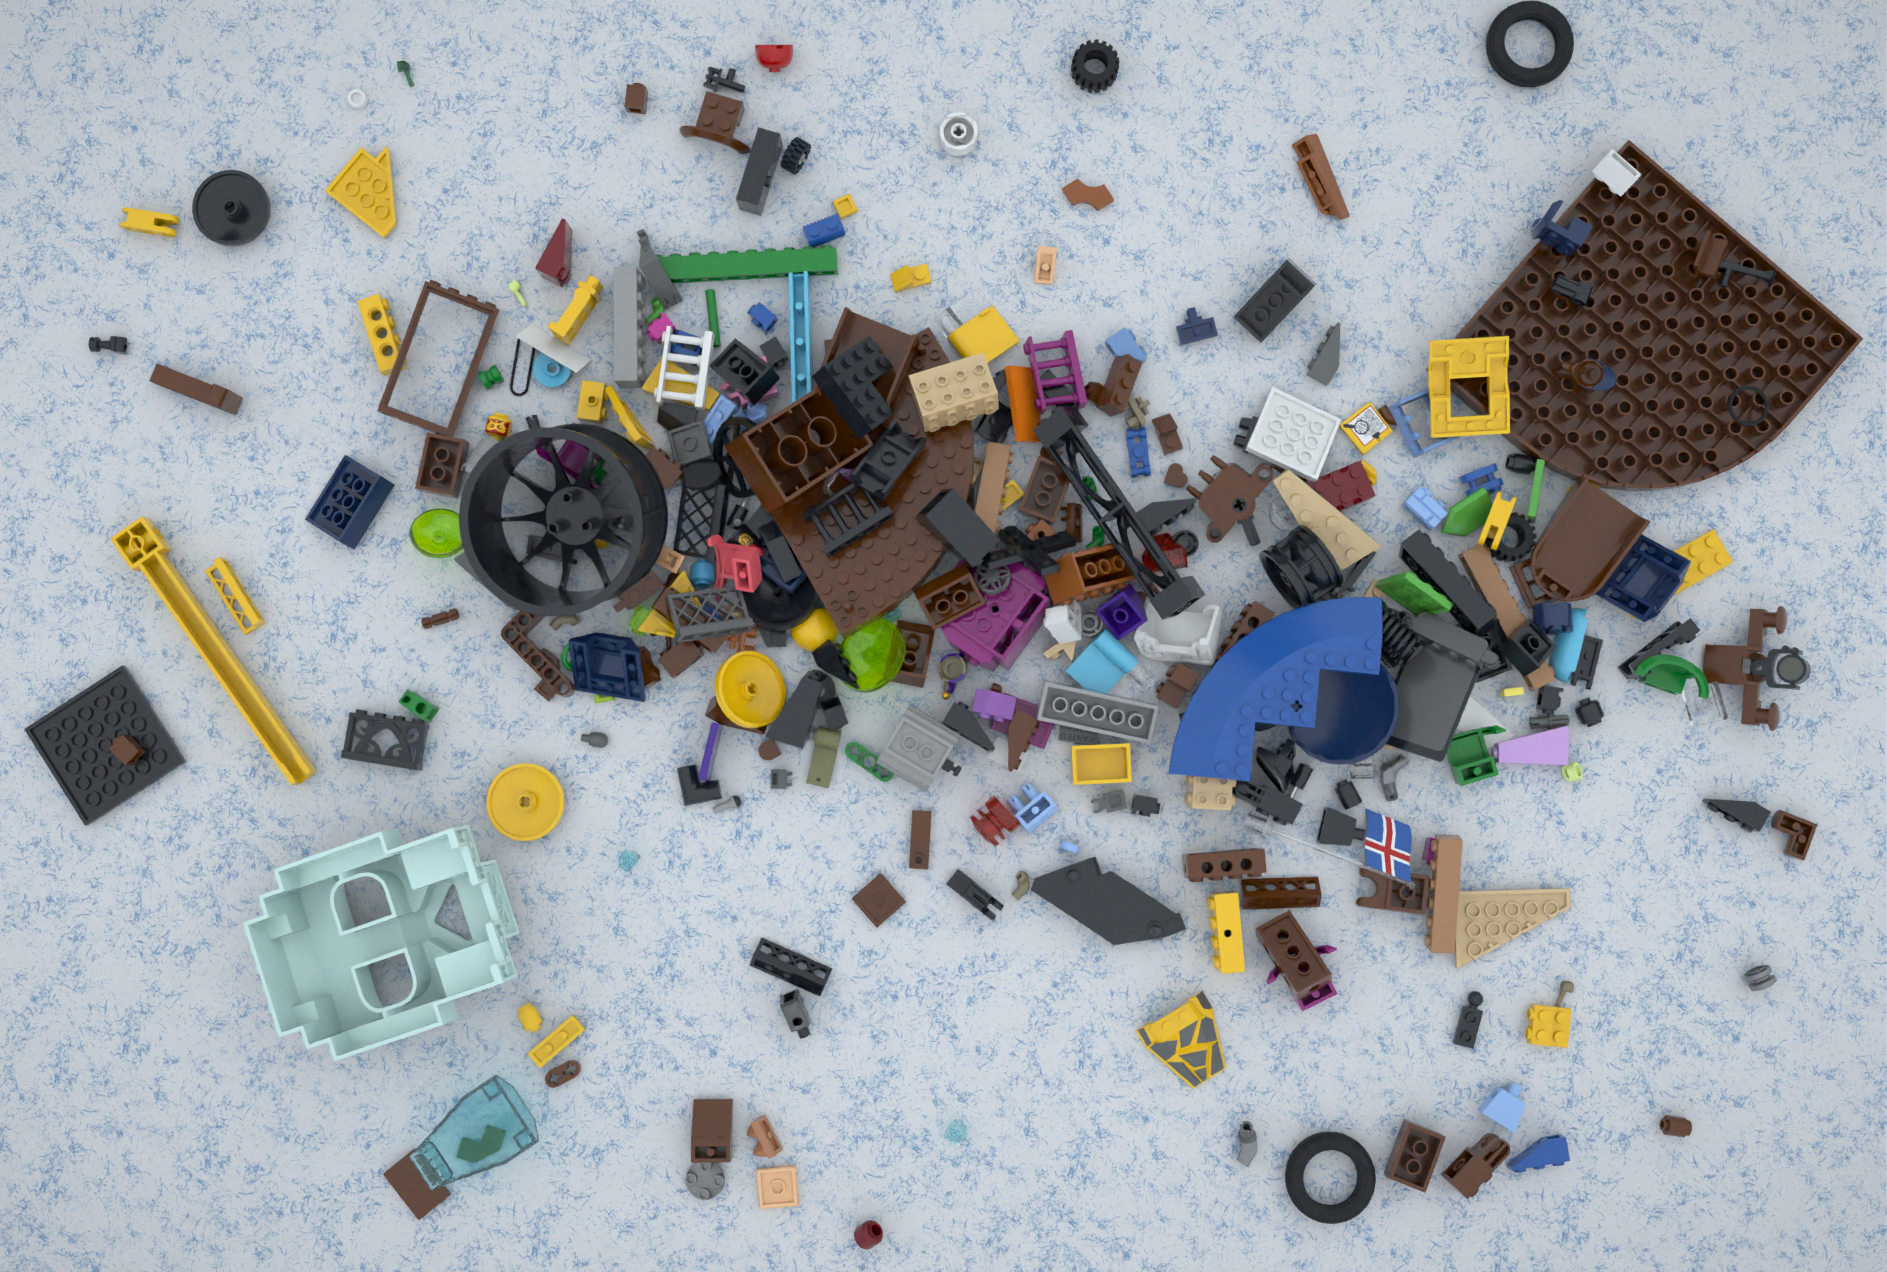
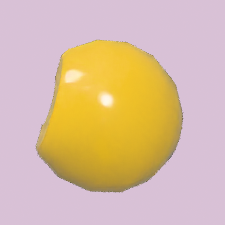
M816 608L805 622L791 628L790 632L791 637L799 647L805 651L813 652L828 639L835 642L838 638L839 630L827 609Z

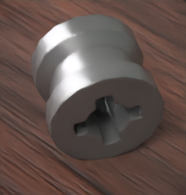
M623 515L617 517L612 522V527L630 532V523L633 521V516Z

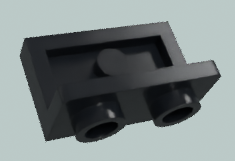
M998 401L999 409L992 414H984L974 432L989 442L1001 444L1006 439L1009 428L1013 426L1011 409Z

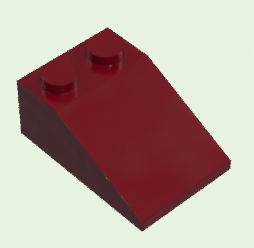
M563 218L535 267L542 278L561 288L571 278L573 231L568 222Z

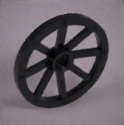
M732 417L725 420L716 433L713 459L719 465L722 472V478L719 479L721 484L731 485V495L738 498L752 497L755 495L752 488L747 489L743 474L728 451L723 456V443L725 446L730 443L727 432L732 426H734L733 441L739 437L740 425L750 430L757 426V424L747 417ZM723 462H726L727 465H729L727 473ZM734 471H735V474H736V477H737V480H738L740 489L737 488V487L732 483L733 476H734Z

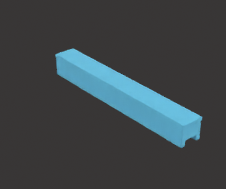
M804 271L801 274L789 272L792 403L813 391L814 379L811 377L814 375L811 277L808 271Z

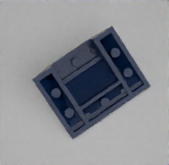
M1641 534L1603 587L1595 595L1642 622H1646L1658 616L1679 589L1691 561Z
M596 632L569 640L575 690L639 702L646 701L641 653L632 638Z

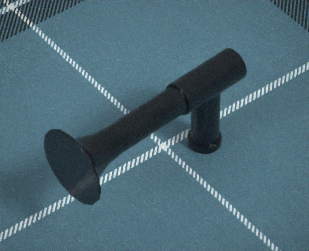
M1722 260L1719 268L1724 269L1719 286L1727 288L1731 272H1736L1763 279L1767 282L1768 287H1770L1776 274V268L1771 271H1760Z

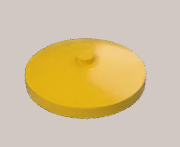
M742 651L728 657L719 667L715 678V694L721 710L732 722L741 727L759 728L768 725L778 717L784 707L786 687L783 676L776 664L759 652Z
M521 763L504 769L495 777L488 789L486 808L490 821L500 833L514 840L531 841L544 837L558 825L565 809V795L561 783L551 771L540 765Z

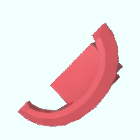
M717 534L709 537L706 540V544L714 547L717 558V577L714 589L726 587L727 579H733L736 590L753 593L762 581L759 548L725 543L723 538ZM714 594L716 601L720 602L721 598Z

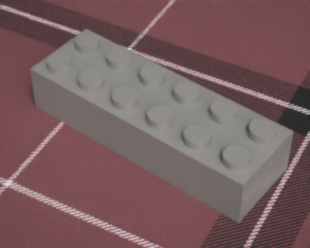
M613 267L614 382L619 388H642L643 382H646V373L643 371L646 355L642 349V345L646 343L645 333L642 331V326L646 324L645 315L642 313V307H645V296L642 294V289H645V277L642 276V272H639L637 267Z
M1043 680L1035 718L1040 721L1151 744L1159 706L1155 703Z

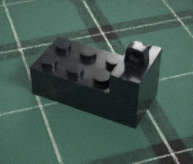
M1288 258L1234 315V318L1262 343L1317 283Z

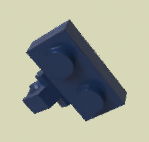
M1195 307L1186 310L1188 319L1184 320L1185 324L1176 326L1180 346L1218 336L1214 318L1202 319V316L1197 317Z

